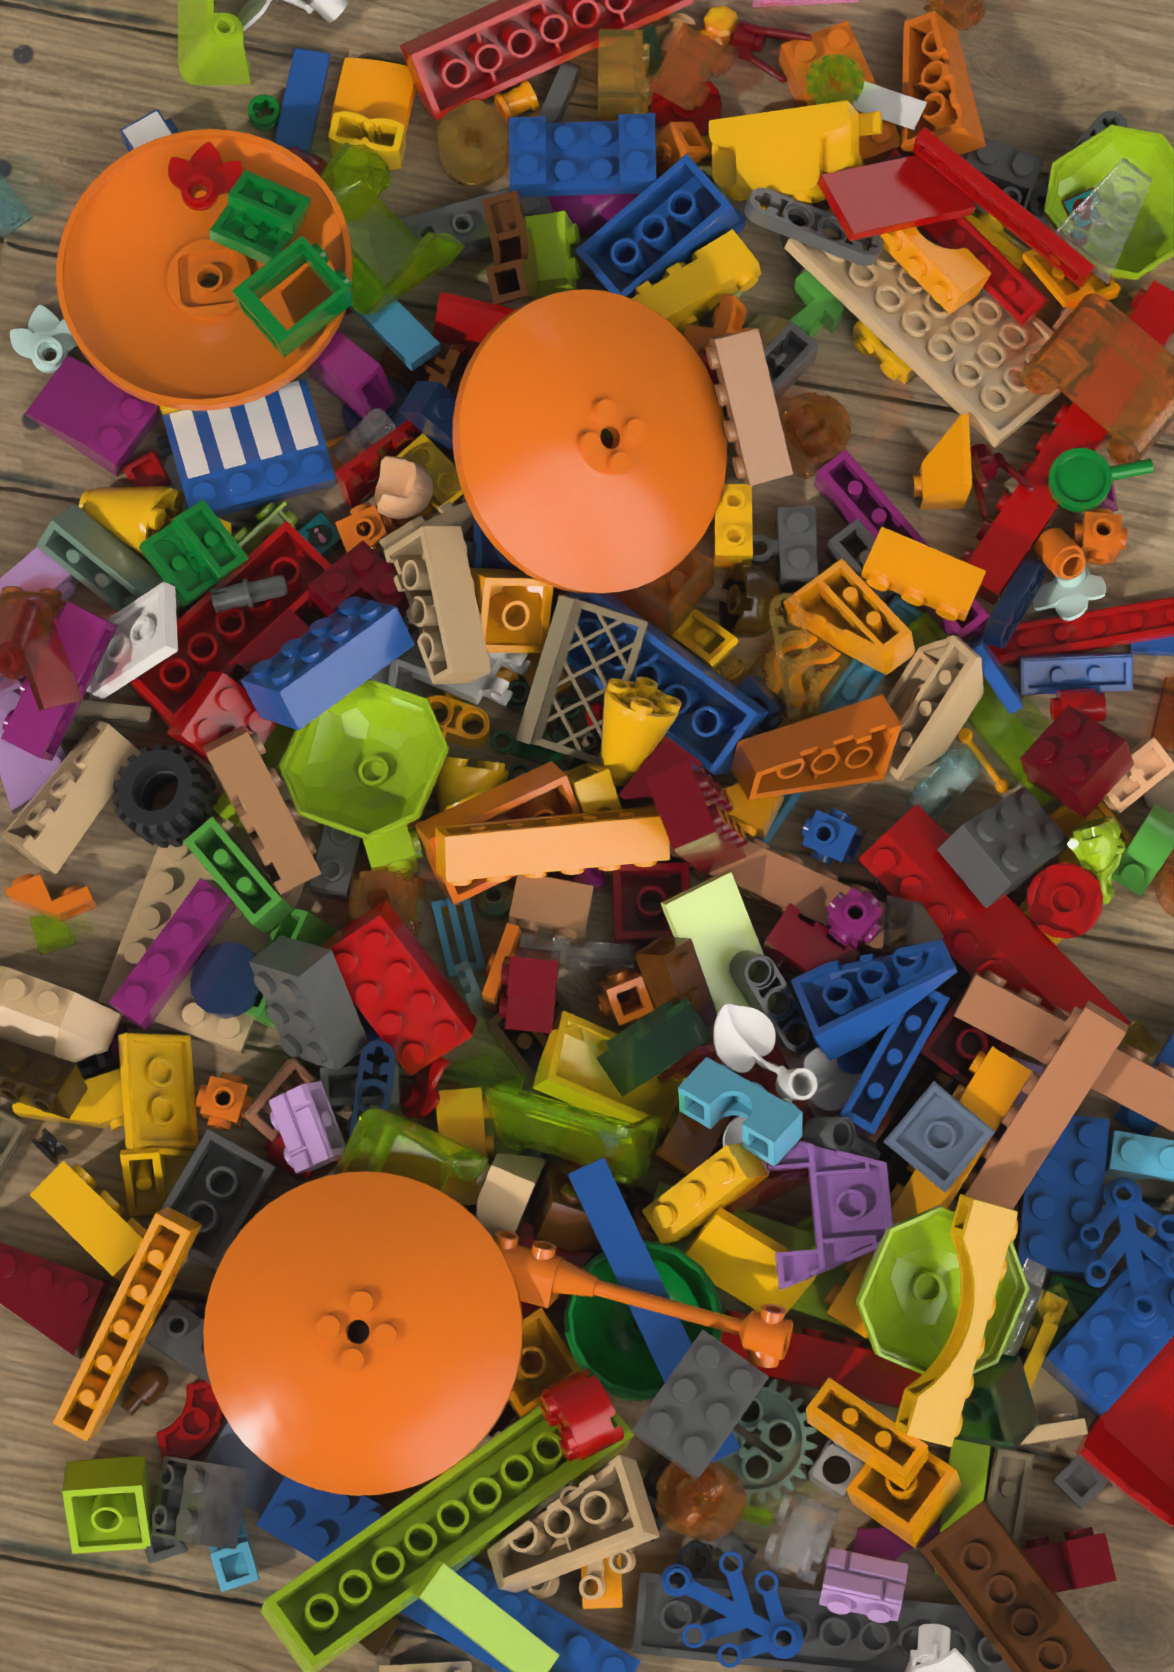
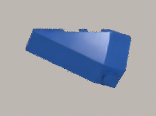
M943 939L901 947L894 954L876 958L873 954L860 956V961L841 965L839 961L824 963L792 979L791 982L816 1041L829 1061L867 1043L958 971Z

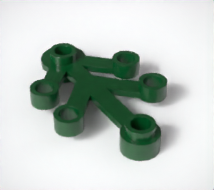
M515 680L509 683L510 685L507 689L510 691L517 688L522 689L525 692V696L522 699H515L511 696L506 707L513 712H519L522 717L531 688L527 682ZM564 697L559 701L562 707L565 704L573 705L578 702L574 697ZM580 706L576 707V711L573 714H566L571 726L580 714ZM560 716L558 717L552 739L546 729L543 738L555 742L568 738L569 733ZM506 730L495 732L491 738V747L496 754H511L541 764L552 761L563 772L568 771L562 760L563 753L517 741ZM590 730L578 736V739L580 740L583 736L591 737L593 744L588 747H582L584 751L592 753L597 747L598 737L593 730ZM500 737H505L510 743L505 748H499L495 744L496 740ZM574 757L570 769L585 764L588 761ZM522 762L513 764L509 769V779H514V771L522 769L527 773L531 771L530 767Z

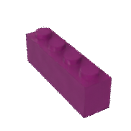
M68 601L65 607L60 608L54 617L52 624L54 630L48 642H44L37 652L36 661L38 663L32 675H29L23 681L19 691L21 698L15 710L13 709L7 714L3 722L4 732L1 739L20 749L49 761L53 760L118 625Z
M200 878L109 1001L114 1010L146 1032L235 911L236 907L231 898Z

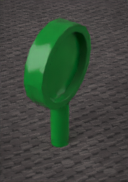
M1073 448L1061 453L1054 460L1048 475V489L1052 498L1062 508L1073 512L1089 511L1097 508L1107 498L1112 481L1153 473V462L1150 458L1109 466L1107 460L1098 452L1087 448Z

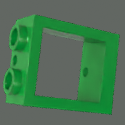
M303 236L232 290L238 307L283 358L354 303L350 292L353 285L349 278L340 269L334 271L327 264L329 258L325 251L317 243L311 246ZM306 263L333 295L290 329L286 330L260 299Z

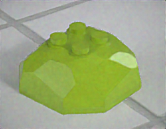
M1110 125L1054 161L1051 165L1043 214L1066 243L1095 265L1094 274L1117 279L1138 280L1174 257V148L1161 133ZM1093 187L1110 219L1108 223L1086 233L1077 234L1061 201Z
M368 679L302 729H295L279 768L300 816L370 841L420 818L435 787L449 747L427 698Z
M939 1205L887 1227L867 1267L856 1299V1304L874 1353L920 1374H923L937 1359L948 1341L957 1317L960 1301V1268L957 1252L949 1234L955 1212ZM1013 1242L1009 1243L1005 1257L1007 1259L1005 1276L998 1282L995 1292V1312L992 1318L987 1320L984 1331V1351L981 1357L976 1359L972 1374L999 1362L1029 1291V1286Z

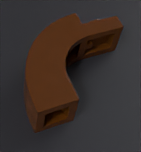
M515 190L481 199L493 251V266L486 267L485 269L494 305H501L535 296L538 290L537 259L532 232L527 227L520 192Z

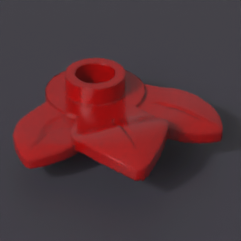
M211 142L203 144L189 161L183 158L171 157L168 166V176L171 183L181 190L185 205L195 211H204L211 208L217 202L220 195L231 191L242 175V163L240 161L223 163L218 151ZM203 190L207 192L203 197H194L198 191Z
M438 1058L418 1071L414 1084L407 1086L400 1098L402 1114L404 1116L421 1119L438 1105L440 1095L438 1090H436V1086L441 1075L450 1064L448 1060Z

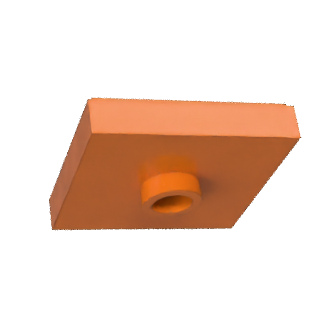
M508 922L496 954L491 953L485 970L488 978L482 992L484 1008L494 1012L499 1011L501 994L506 995L508 985L500 984L505 956H511L514 947L523 946L520 927Z

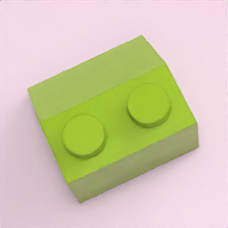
M146 1455L67 1461L62 1494L72 1554L147 1549L146 1546H151V1500Z

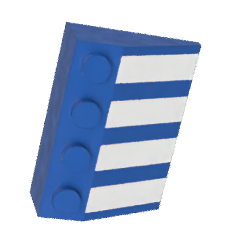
M306 379L288 383L267 396L236 407L205 411L182 410L162 416L188 509L204 499L218 517L264 505L270 501L275 502L335 486V474Z

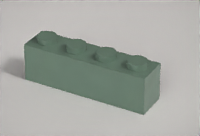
M73 504L51 520L36 545L116 612H119L164 582L154 568L76 504ZM176 597L177 617L184 606Z

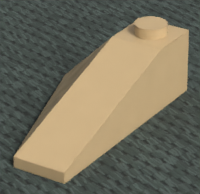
M497 1153L492 1165L484 1163L476 1181V1185L482 1187L477 1199L476 1218L493 1238H495L497 1231H510L516 1234L518 1224L546 1162L545 1159Z

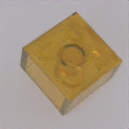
M599 29L597 122L618 121V114L648 113L649 44H642V30Z

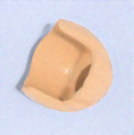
M385 456L381 460L380 477L375 489L377 511L386 517L395 519L409 518L421 513L429 504L433 494V482L430 475L421 465L411 460L395 456Z

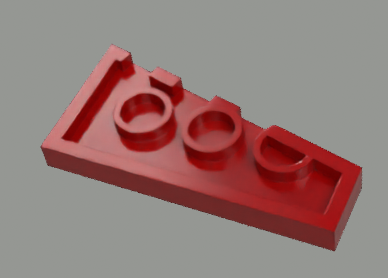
M407 420L335 471L343 501L352 509L366 500L375 492L380 477L381 460L385 456L396 457L423 432Z

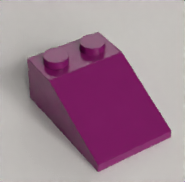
M70 356L66 357L25 413L30 419L116 477L121 472L122 466L126 465L159 420L158 406L123 391L108 381L97 370Z

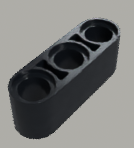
M749 950L736 953L730 962L729 971L731 977L748 1005L764 1013L772 1022L775 1029V1044L795 1052L807 1049L811 1045L814 1035L803 1009L775 963L769 957ZM756 961L757 971L752 978H749L748 969ZM775 992L776 1002L772 1008L768 1009V998ZM794 1024V1035L787 1040L786 1032L789 1026Z

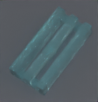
M465 961L454 965L469 1009L472 1013L483 1010L482 995L470 962Z

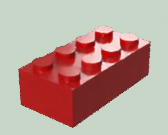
M387 900L324 941L322 947L332 950L353 1003L380 1038L393 1048L396 1059L410 1077L473 1036L477 1018Z

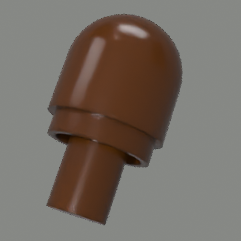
M155 1365L145 1367L131 1382L132 1385L128 1389L132 1394L124 1401L121 1407L133 1416L143 1404L149 1407L152 1403H155L168 1387L169 1378L166 1371Z

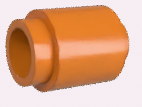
M1051 528L1042 533L1035 543V555L1055 576L1073 579L1084 570L1086 565L1084 552L1064 530Z

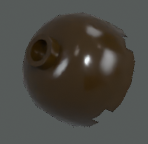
M747 563L733 564L728 570L722 589L728 590L727 604L724 601H719L720 626L737 638H753L766 634L776 623L778 617H782L785 610L783 604L785 597L781 595L779 583L763 567Z

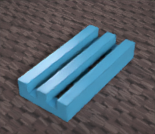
M448 898L431 902L448 976L486 968L469 898L459 903L463 904L476 962L473 963L468 961L456 906ZM448 906L461 965L456 967L453 964L440 909Z

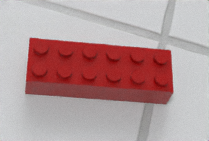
M287 521L248 555L249 559L247 562L212 588L216 589L242 583L244 578H247L248 582L282 575L286 581L287 594L253 603V608H249V605L216 613L209 591L177 620L178 651L127 683L169 727L172 726L209 671L223 672L237 682L241 676L235 659L289 609L301 620H304L312 612L308 607V585L332 565Z

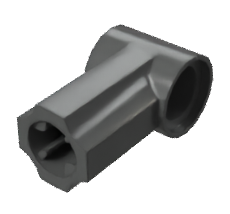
M814 1117L804 1127V1141L834 1151L839 1150L879 1160L881 1152L876 1148V1143L858 1132L853 1122L847 1117Z

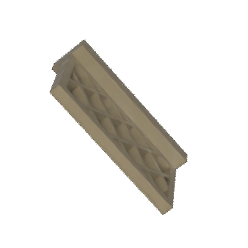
M566 593L559 595L515 740L545 747L601 766V750L599 756L586 752L578 739V736L594 728L597 729L602 739L601 724H603V719L598 720L589 703L591 699L605 693L608 680L600 665L619 656L625 668L624 676L621 680L631 681L649 621L581 600ZM582 609L596 613L603 626L602 629L587 637L584 636L578 625ZM604 616L615 619L617 621L608 625ZM623 622L637 626L638 630L634 642L621 649L611 628ZM576 631L580 640L572 644ZM606 632L616 652L597 661L587 641ZM582 644L592 664L574 673L567 661V657L571 649ZM632 648L629 659L627 661L623 652ZM565 668L569 677L561 680L563 670ZM595 668L605 688L586 697L576 677ZM571 680L581 701L563 709L556 697V693L560 685ZM554 704L558 713L550 716ZM584 704L594 724L575 733L565 713ZM560 716L570 737L560 742L543 738L547 723ZM573 740L576 748L564 744Z

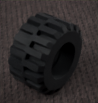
M161 743L155 744L154 750L146 746L140 749L141 755L138 757L132 754L127 759L130 762L126 768L121 766L117 772L121 778L120 780H114L112 787L117 792V794L112 796V802L117 807L115 812L118 818L123 821V824L151 845L155 843L161 848H168L169 843L174 847L183 846L184 839H187L202 826L207 818L214 817L216 811L211 806L218 803V795L213 792L217 788L216 783L210 777V772L178 746L170 744L167 748ZM178 781L177 792L173 800L164 808L153 811V800L157 792L166 784Z

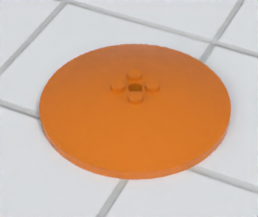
M221 129L190 130L173 133L138 146L113 162L89 185L73 208L65 225L56 263L57 292L64 320L74 341L92 366L108 381L141 400L158 406L192 411L219 410L258 400L277 391L303 373L330 343L346 310L283 358L238 307L232 292L233 289L265 264L210 240L209 230L228 205V193L220 195L217 202L211 208L204 211H195L185 205L181 190L171 183L168 176V166L171 157L183 158L189 161L203 144L211 142L218 151L223 163L229 161H240L242 163V174L245 170H248L311 198V205L292 243L301 236L311 246L317 243L329 258L327 264L334 271L342 270L352 283L353 251L349 231L342 210L327 184L312 167L288 149L268 139L249 133ZM203 190L198 191L194 197H203L207 192ZM305 263L260 300L284 328L288 330L333 295V293ZM207 274H216L219 276V281L214 287L205 288L200 285L202 277Z
M569 290L536 299L514 310L486 335L470 359L460 382L453 416V451L459 483L465 500L486 537L503 556L527 575L544 584L575 593L605 594L621 592L650 583L668 573L684 560L705 534L714 517L725 481L727 438L724 429V416L722 407L717 400L715 385L699 355L687 339L656 311L623 295L600 290ZM604 428L608 429L613 436V444L610 449L606 448L601 442L600 435Z
M345 1172L315 1179L287 1191L265 1206L238 1233L219 1264L210 1287L203 1328L204 1354L210 1383L221 1411L239 1438L263 1462L284 1476L317 1490L355 1496L380 1495L405 1490L443 1474L463 1460L488 1435L501 1416L518 1376L523 1346V1314L515 1279L503 1252L483 1224L464 1206L447 1194L408 1177L382 1172ZM356 1320L364 1321L369 1327V1336L361 1344L352 1342L348 1336V1328Z

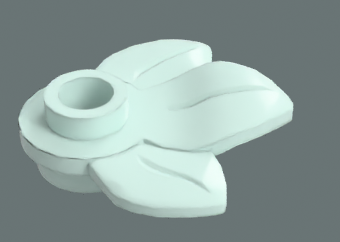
M38 305L33 311L28 323V329L18 328L10 330L11 344L16 353L32 359L35 367L44 373H55L68 356V352L78 346L65 320L59 321L53 312L43 305ZM49 352L57 354L56 358L52 361L44 360L45 355Z
M1085 566L1084 570L1073 579L1055 576L1053 581L1040 587L1034 598L1033 607L1036 611L1056 608V612L1062 620L1072 621L1084 614L1089 600H1096L1105 596L1106 583L1102 577L1091 575L1090 570Z

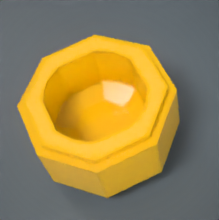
M725 5L712 7L704 17L705 36L716 44L730 42L738 24L736 12Z

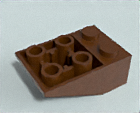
M548 1161L530 1198L535 1240L550 1242L556 1247L568 1251L601 1248L568 1177L569 1173L578 1169L570 1164H557ZM616 1183L642 1240L660 1242L642 1212L643 1209L653 1202L655 1195L650 1194V1192L641 1187L634 1186L631 1188Z

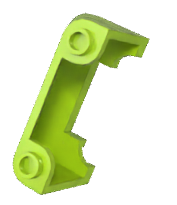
M178 0V66L181 77L185 82L195 86L251 84V65L247 60L242 22L233 14L215 13V0Z

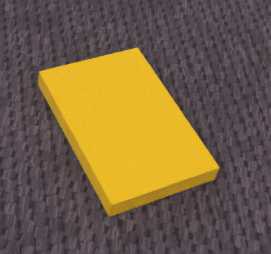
M142 1033L118 1035L126 1150L158 1147L196 1150L199 1141L191 1035Z
M721 1207L717 1209L683 1252L703 1267L712 1282H714V1285L761 1312L762 1305L773 1304L784 1308L786 1314L817 1277L814 1276L789 1288L778 1290L775 1253L789 1252L791 1250Z

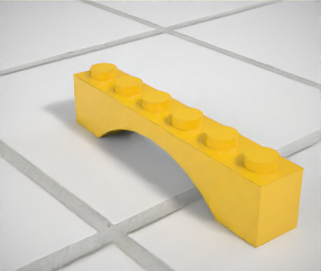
M960 1194L949 1232L957 1252L960 1268V1301L957 1317L949 1339L937 1359L917 1380L904 1390L894 1428L903 1434L952 1447L954 1437L959 1435L963 1424L961 1412L965 1398L970 1396L974 1386L972 1373L976 1359L981 1357L985 1347L983 1335L987 1320H990L995 1312L996 1299L994 1296L997 1285L1003 1279L1007 1270V1259L1005 1257L1008 1246L1015 1239L1018 1231V1220L1016 1219L1018 1211Z

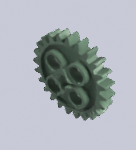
M774 1379L769 1387H764L763 1385L753 1400L759 1405V1417L751 1423H745L741 1419L738 1423L751 1433L757 1432L758 1429L761 1430L762 1433L759 1437L761 1441L779 1453L783 1460L776 1462L756 1446H752L748 1450L746 1448L748 1444L747 1439L733 1429L732 1432L740 1450L708 1464L709 1470L702 1478L704 1481H709L716 1477L718 1481L714 1491L719 1493L726 1486L729 1487L728 1499L732 1501L739 1492L743 1493L744 1504L751 1502L753 1494H757L761 1504H766L767 1492H772L774 1497L780 1500V1487L784 1485L789 1490L795 1491L791 1479L796 1476L805 1480L807 1477L800 1469L801 1465H813L814 1463L805 1454L808 1450L818 1448L816 1444L807 1441V1436L817 1433V1429L806 1427V1412L800 1413L798 1411L805 1401L803 1398H799L791 1402L789 1399L793 1389L790 1386L779 1393V1381L777 1379ZM780 1424L787 1425L792 1432L790 1442L782 1447L774 1445L771 1441L772 1429ZM757 1456L764 1457L769 1465L767 1474L760 1479L752 1478L747 1470L749 1461Z

